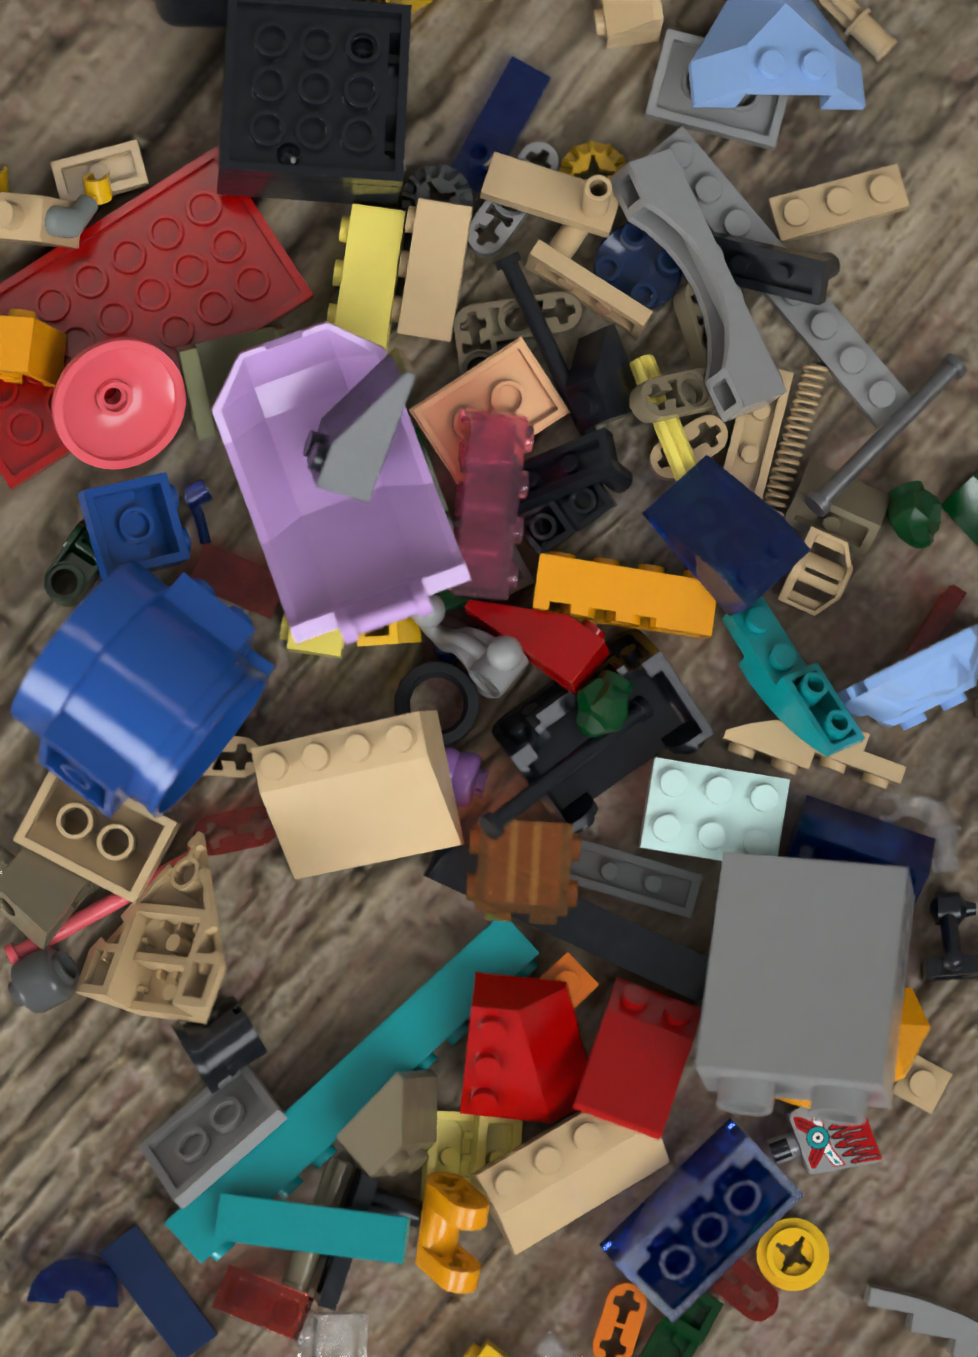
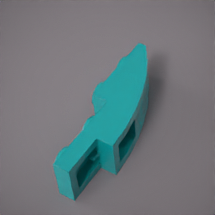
M763 597L727 611L721 620L745 656L738 664V667L765 704L795 735L826 757L856 745L865 739V736L819 664L814 663L806 666Z

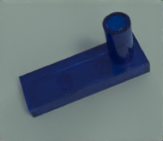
M513 56L451 165L452 168L459 171L467 179L470 187L481 193L494 151L510 156L551 82L550 76Z

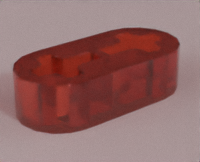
M250 806L202 818L196 824L193 836L198 831L203 834L208 832V824L215 823L217 829L232 828L234 836L220 839L219 848L213 849L211 842H206L208 855L219 856L269 844L275 839L276 832L270 820L271 828L264 830V838L257 839L253 832L240 834L238 826L251 823L252 815L255 813H259L263 820H270L266 807Z
M715 1249L706 1255L702 1262V1274L707 1284L715 1292L752 1321H764L775 1314L779 1304L777 1291L761 1274L729 1249ZM727 1259L733 1261L730 1269L739 1278L735 1285L725 1277H721L718 1281L712 1278L715 1270L711 1265L715 1260L724 1263ZM745 1284L757 1293L763 1288L768 1291L765 1299L769 1304L764 1310L759 1306L753 1310L747 1308L751 1301L741 1291Z

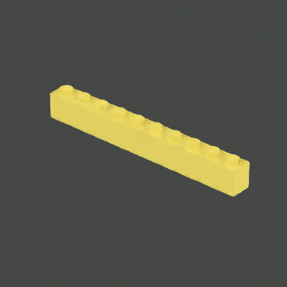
M352 203L351 216L343 215L341 220L339 242L346 243L344 260L336 259L332 285L340 287L338 303H329L327 322L383 346L387 353L392 324L391 312L397 290L398 268L405 235L406 211ZM285 613L283 614L280 640L287 641L288 651L342 659L345 642L340 628L296 644Z

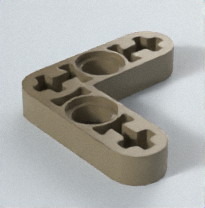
M689 282L678 288L675 292L673 304L694 369L653 377L632 390L629 398L630 408L633 414L645 423H657L716 410L704 383L707 367V349L703 344L702 337L706 330L704 324L699 325L698 320L699 322L703 321V315L699 304H693L691 297L696 299V296ZM682 382L693 387L696 393L695 404L684 399L681 393ZM666 394V401L659 405L649 403L647 396L649 398H656Z
M557 291L534 295L537 303L542 304V313L554 311L556 302L559 301L564 302L565 308H573L574 314L568 316L566 324H559L557 317L545 318L553 336L572 332L578 326L581 320L582 307L579 300L573 294ZM516 298L473 304L463 307L457 312L454 318L453 332L460 376L467 372V367L473 360L477 358L487 359L498 351V344L511 343L519 337H522L523 340L534 339L529 326L523 331L514 332L505 324L504 317L510 309L520 308ZM476 315L478 322H485L486 327L479 330L480 346L490 343L491 350L476 349L467 354L463 353L462 347L472 348L469 331H461L460 326L467 324V316Z

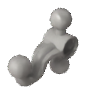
M428 595L434 613L420 617L419 613L411 616L413 621L441 651L453 653L468 670V674L481 696L486 698H499L528 665V659L523 653L522 645L516 638L510 635L494 637L471 627L449 629L442 626L440 623L445 617L446 610L444 602L438 595Z

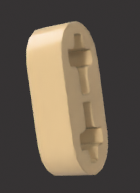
M703 415L683 426L689 443L699 436L700 430L698 427L704 425L708 430L714 427L718 430V434L714 438L716 446L711 448L708 443H703L695 449L692 448L698 465L717 455L725 447L728 440L726 425L716 416ZM659 441L653 447L649 456L650 469L657 478L664 481H673L675 478L671 468L667 466L662 469L658 465L662 458L660 451L663 449Z

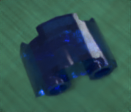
M84 1252L64 1254L49 1263L32 1282L27 1298L29 1302L59 1304L60 1300L65 1298L68 1291H77L84 1296L87 1306L119 1308L124 1302L122 1283L111 1268L103 1262L101 1257Z

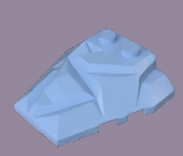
M978 624L838 692V696L852 717L869 715L880 726L890 728L900 724L903 731L926 721L927 717L924 712L939 704L943 711H946L968 700L965 691L975 687L978 680Z

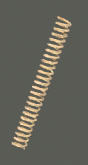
M812 361L802 367L805 373L801 374L800 378L803 382L797 384L800 390L795 392L797 399L792 401L795 407L790 409L792 416L787 417L790 424L784 426L787 433L781 435L785 441L779 443L782 450L776 452L779 458L775 459L774 463L777 467L771 469L774 475L769 477L772 484L766 486L769 492L763 494L767 501L761 502L764 509L758 511L762 518L755 520L759 526L753 528V531L757 535L750 537L753 544L748 545V548L751 552L745 554L749 561L742 563L746 569L763 577L766 576L765 572L749 565L764 568L769 567V565L751 556L771 559L770 555L755 548L770 551L774 550V548L756 539L776 542V538L760 531L778 534L779 530L762 522L781 525V521L765 514L785 516L783 512L767 505L786 508V504L770 497L790 499L789 495L780 493L772 488L787 491L793 490L792 487L777 482L774 479L793 483L795 482L794 478L785 476L777 471L798 473L797 470L779 462L798 466L800 465L799 461L788 458L783 454L803 456L801 452L794 451L784 445L803 449L805 448L804 444L793 441L788 437L808 439L806 435L797 433L789 428L801 429L807 432L811 430L810 427L803 426L793 420L812 423L814 422L813 419L802 416L795 411L814 415L816 414L815 410L801 406L798 403H806L813 406L819 404L817 401L807 399L800 394L819 398L821 397L820 393L811 391L803 386H812L818 389L824 388L822 384L812 382L805 377L824 381L826 380L825 376L816 374L808 369H817L823 372L829 371L827 367L817 365Z

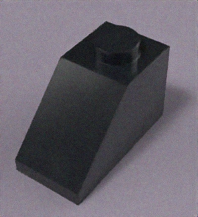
M615 323L579 338L564 390L581 432L619 420L633 413L630 408L629 398L630 393L637 384Z

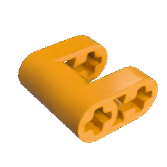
M434 1172L426 1177L415 1264L444 1290L459 1294L471 1293L478 1289L481 1264L458 1243L460 1229L473 1231L487 1226L490 1201L463 1177L450 1172Z

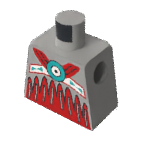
M793 1105L784 1111L791 1131L766 1139L775 1165L801 1157L804 1168L810 1175L883 1161L867 1116L866 1122L859 1125L832 1124L812 1118L809 1115L810 1109Z

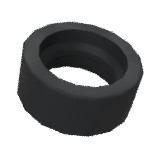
M428 661L412 668L401 679L394 695L395 715L411 713L410 699L414 689L421 682L430 678H443L451 681L460 690L463 697V712L460 719L452 727L441 731L444 746H449L461 741L473 729L479 714V694L474 682L460 667L445 661Z

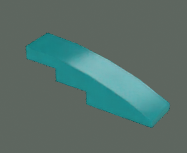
M220 1193L214 1239L309 1253L405 1264L411 1217Z

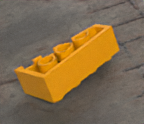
M9 309L8 316L0 315V379L4 382L22 384L23 375H27L44 383V386L56 387L57 381L63 372L67 334L36 319V313L33 311Z
M550 551L549 554L540 553L532 609L570 615L575 620L581 622L587 619L595 624L636 628L638 630L709 639L712 636L719 582L709 581V573L683 570L682 576L665 574V567L638 564V569L620 566V561L613 559L594 558L592 562L575 559L576 555L554 551Z

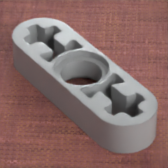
M530 143L523 148L517 159L530 163L527 159L530 156L537 159L541 154L546 155V166L549 169L558 171V155L554 148L547 143ZM486 200L471 220L468 238L470 250L477 256L484 258L498 255L529 213L519 210L510 212L505 210L500 204ZM493 208L501 219L512 222V224L506 227L501 221L494 232V237L498 242L495 244L486 242L484 246L478 244L479 235L476 230L478 228L483 230L489 228L494 221V215L488 214V211Z

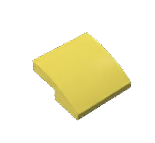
M437 1110V1141L426 1151L429 1158L422 1165L420 1200L423 1201L426 1177L430 1173H454L463 1177L474 1186L469 1177L470 1174L521 1145L523 1120L460 1114V1111Z

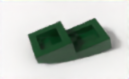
M683 1281L638 1357H693L698 1346L703 1344L724 1304L687 1281Z

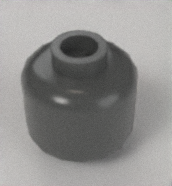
M47 946L45 950L39 948L13 964L10 975L11 982L8 984V989L12 999L18 1006L22 1007L25 1005L27 1009L34 1013H45L69 1000L74 995L79 974L74 961L64 950L58 951L53 947Z

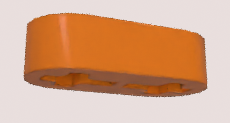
M619 1281L609 1288L592 1338V1349L595 1357H606V1350L600 1345L602 1339L610 1340L614 1327L622 1328L619 1342L622 1346H625L623 1352L616 1351L613 1357L632 1356L647 1307L644 1291L633 1281ZM626 1290L633 1291V1299L639 1305L637 1309L629 1308L627 1310L624 1322L617 1320L620 1308L619 1304L613 1302L616 1295L624 1296Z

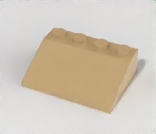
M437 710L412 712L251 748L259 792L295 880L464 845Z

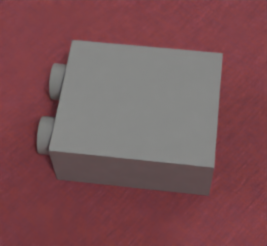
M723 852L695 1068L708 1091H718L717 1107L732 1113L762 1116L772 1113L774 1097L811 1101L809 1115L812 1118L840 1125H859L865 1123L867 1107L891 1109L915 901L908 867Z

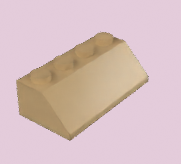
M578 1110L473 1172L469 1177L475 1188L490 1201L489 1212L512 1253L517 1255L667 1165L670 1161L662 1137L660 1140Z

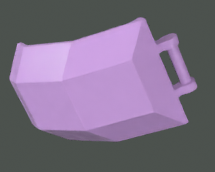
M327 321L239 352L214 403L212 413L263 549L295 643L297 644L340 628L344 642L347 645L358 641V635L418 613L420 617L434 613L428 595L471 580L432 480L406 406L403 408L369 503L316 487L311 471L308 469L307 457L303 456L304 445L311 430L317 431L321 418L387 356L383 346Z

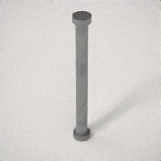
M948 353L941 360L942 366L817 492L811 491L804 498L806 505L813 513L819 517H824L831 510L830 504L954 379H961L967 373L966 365L958 356Z

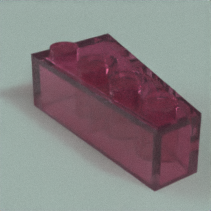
M462 406L461 422H469L470 426L469 436H464L462 442L459 443L458 462H460V472H465V482L459 481L455 490V517L460 518V527L454 526L452 531L471 580L450 587L448 590L453 595L508 600L509 589H515L518 580V562H512L514 544H520L523 536L524 520L523 517L517 516L519 498L525 499L528 491L529 473L528 471H522L524 453H531L534 426L528 425L527 416L516 411Z

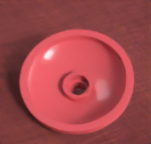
M118 337L100 341L75 356L60 375L52 399V417L55 429L67 449L78 459L89 465L111 470L140 465L159 454L176 435L182 423L186 407L184 381L179 369L167 354L149 342L129 337ZM116 388V393L112 398L104 399L105 392L108 389Z

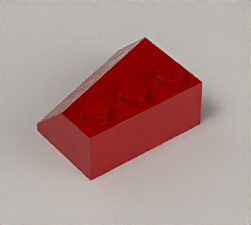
M475 972L460 1114L552 1123L575 1111L576 1109H573V1104L588 1055L586 1048H583L579 1033V1023L567 982Z

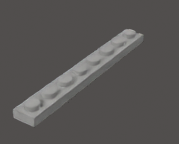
M683 126L648 154L651 155L672 148L678 163L685 171L686 180L697 203L704 211L705 220L711 231L785 247ZM761 292L820 363L829 369L830 375L876 429L892 417L909 400L911 395L827 296L824 303L814 305Z

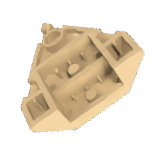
M198 831L187 843L191 848L190 852L180 859L174 867L168 864L145 888L135 904L132 903L121 914L120 917L124 922L107 940L100 937L89 949L75 992L141 1016L207 1023L226 970L205 835L202 832Z

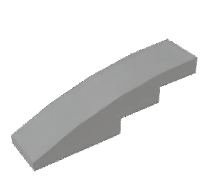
M866 1282L863 1300L868 1306L907 1312L905 1326L910 1332L949 1338L947 1352L952 1357H978V1320L955 1308L917 1294Z

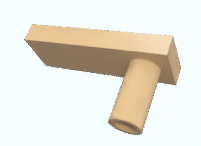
M495 151L480 193L481 199L605 238H609L619 207L612 184L603 175H594L586 181Z
M562 224L549 244L544 243L540 239L537 241L529 253L525 265L526 269L559 290L573 294L581 304L609 322L615 323L617 327L636 339L639 338L653 311L571 260L589 232Z

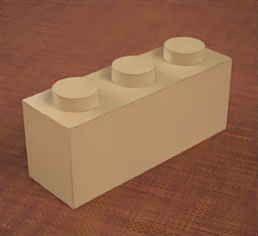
M422 197L418 198L417 206L409 205L405 232L413 233L410 251H401L398 277L406 278L403 296H394L391 312V322L398 323L397 333L451 342L474 206Z

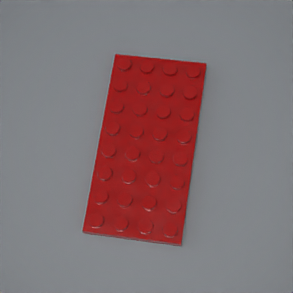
M215 146L83 230L80 234L79 249L56 247L1 282L0 315L8 316L9 309L33 311L36 313V319L67 334L63 370L75 356L89 346L111 338L129 337L144 340L160 348L175 363L181 373L176 347L269 327L312 300L314 295L251 197L216 194L219 148ZM23 375L22 384L4 382L0 379V474L12 491L71 454L57 434L53 422L52 399L55 387L44 386V383L27 375ZM116 388L108 389L105 392L104 399L112 398L116 393Z

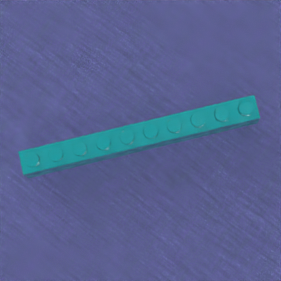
M502 912L284 1112L288 1118L187 1207L184 1209L180 1207L165 1221V1225L201 1264L209 1256L217 1262L236 1244V1242L214 1239L220 1193L272 1199L278 1194L283 1200L287 1198L303 1183V1180L298 1175L311 1163L318 1169L337 1151L332 1145L337 1140L335 1136L397 1072L426 1070L438 1059L433 1051L444 1040L453 1045L469 1030V1023L466 1020L470 1018L475 972L527 977L539 966L533 960L539 952Z

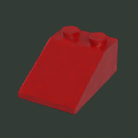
M617 977L602 1011L573 1109L660 1140L694 1041L702 1008Z

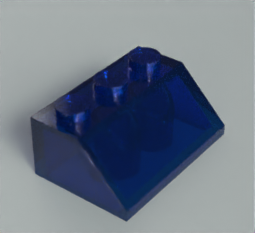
M807 795L793 826L783 857L908 867L915 894V906L930 873L936 839Z

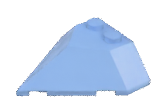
M727 0L688 65L692 107L736 108L746 94L819 95L820 109L863 110L866 107L861 64L812 0Z

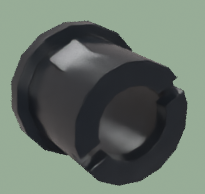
M234 995L212 1007L206 1024L187 1022L181 1025L179 1020L171 1024L173 1031L211 1094L220 1090L217 1085L218 1082L230 1075L233 1077L241 1068L267 1053L264 1044Z

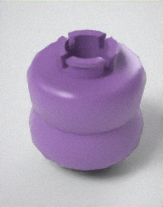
M445 746L456 805L468 807L474 795L482 798L489 770H481L482 758L480 755L473 752H459L450 746Z

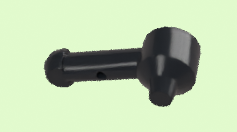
M935 892L934 898L930 903V914L934 919L935 925L940 926L944 968L950 971H958L963 967V953L961 951L958 926L965 917L976 915V903L966 901L959 892Z

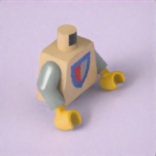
M4 166L3 170L0 171V242L79 249L80 234L97 212L98 205L108 203L113 198L108 174H105L98 180H95L94 173L84 175L82 182L85 195L79 196L76 202L41 195L8 193V167Z

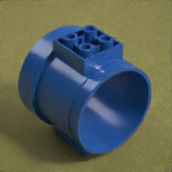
M129 561L107 576L81 602L55 633L23 680L13 700L11 715L40 738L38 762L108 818L114 815L128 797L134 801H139L147 808L151 815L158 818L169 811L203 776L235 736L261 697L268 682V676L247 663L256 628L252 626V620L244 611L236 606L229 608L217 599L214 589L200 578L193 580L183 572L173 585L169 587L137 561Z

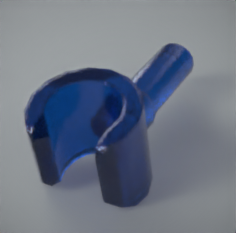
M199 479L186 486L184 498L194 517L200 545L211 543L205 513L201 505L213 500L205 482Z

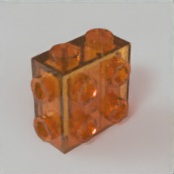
M513 820L504 827L505 833L496 840L488 837L481 826L471 827L469 854L478 855L477 873H468L466 900L475 901V910L484 911L483 920L511 922V913L530 914L529 923L557 925V916H567L568 907L576 908L578 880H570L571 861L579 862L581 834H572L573 824Z

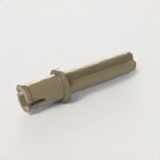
M331 1156L327 1160L312 1204L339 1207L353 1170V1164L341 1158ZM294 1251L281 1283L290 1288L308 1293L321 1254Z

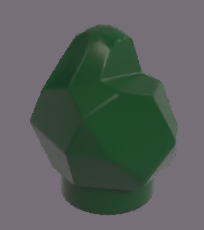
M922 481L907 482L892 489L888 494L891 504L888 507L887 517L897 536L908 545L917 549L931 546L934 541V534L939 530L941 524V502L937 496L925 490Z
M602 670L598 678L591 679L577 691L578 715L576 725L583 735L598 737L621 730L627 721L628 697L633 690V686L628 680L612 671Z

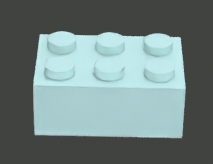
M654 757L651 762L638 848L721 862L723 852L778 856L790 779Z

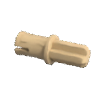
M818 0L819 4L846 29L844 35L848 37L851 34L875 57L877 62L882 60L898 43L895 38L893 39L870 16L872 12L870 8L864 10L855 0Z

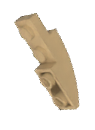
M781 720L749 723L726 729L720 740L730 743L727 749L728 752L753 760L755 753L772 759L770 767L794 776L797 769L809 770L814 756L820 757L818 765L825 769L844 774L846 767L863 773L862 782L884 790L887 789L888 783L893 785L901 784L906 770V766L865 752L864 750L870 734L862 732L865 736L862 742L828 757L805 743Z

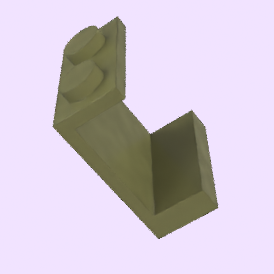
M282 324L176 347L193 427L198 440L217 437L216 431H219L214 419L212 408L239 352L289 335Z

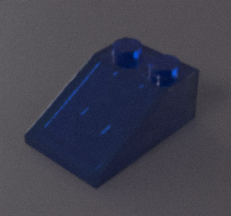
M708 455L700 459L642 512V515L729 616L751 607L811 551L781 514Z

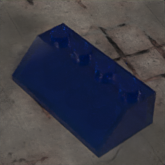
M729 1118L599 1245L615 1266L674 1323L776 1224L804 1194L741 1128Z

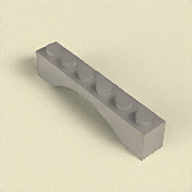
M672 148L628 162L609 179L612 189L627 220L645 231L667 251L680 267L695 293L703 315L707 335V367L704 383L723 423L766 407L786 393L787 390L782 382L781 373L774 365L763 342L761 331L755 325L743 300L742 291L735 283L724 260L723 251L716 243L705 220L704 211L697 203L686 180L683 167L678 163Z

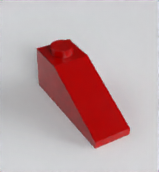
M470 599L464 606L469 619L494 637L510 635L516 638L522 645L523 653L530 664L575 696H577V691L590 680L609 655L606 642L603 640L606 636L605 633L587 619L579 623L566 614Z

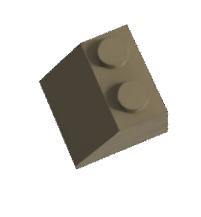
M433 1070L397 1072L335 1136L370 1177L385 1175L393 1177L405 1172L411 1174L428 1160L429 1155L426 1151L437 1141L438 1076Z

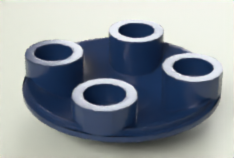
M627 222L625 225L611 231L609 238H604L599 244L594 257L593 269L596 276L650 310L668 301L677 290L681 281L682 270L667 251L645 231L631 222Z

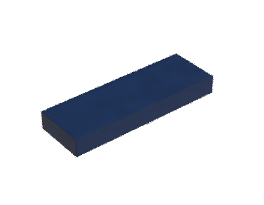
M138 1224L134 1225L99 1252L176 1357L191 1356L218 1335L217 1330Z

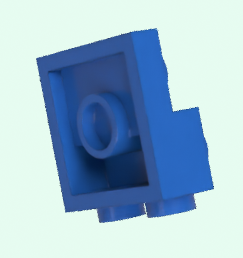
M166 472L82 490L77 494L102 581L117 568L132 560L137 561L148 571L154 572L179 566L191 559L189 554L191 550L190 536L187 529L181 526L177 512L179 506L178 494L174 485L169 484Z

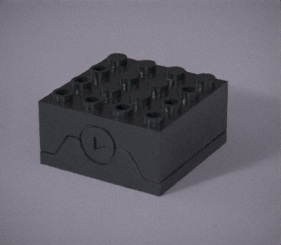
M228 0L216 194L396 207L404 178L411 5L351 0Z

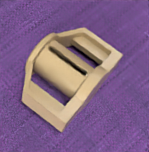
M811 524L779 593L778 600L814 616L839 601L853 571L848 540ZM813 543H819L844 554L847 567L810 552ZM798 580L832 595V597L822 603L792 589Z

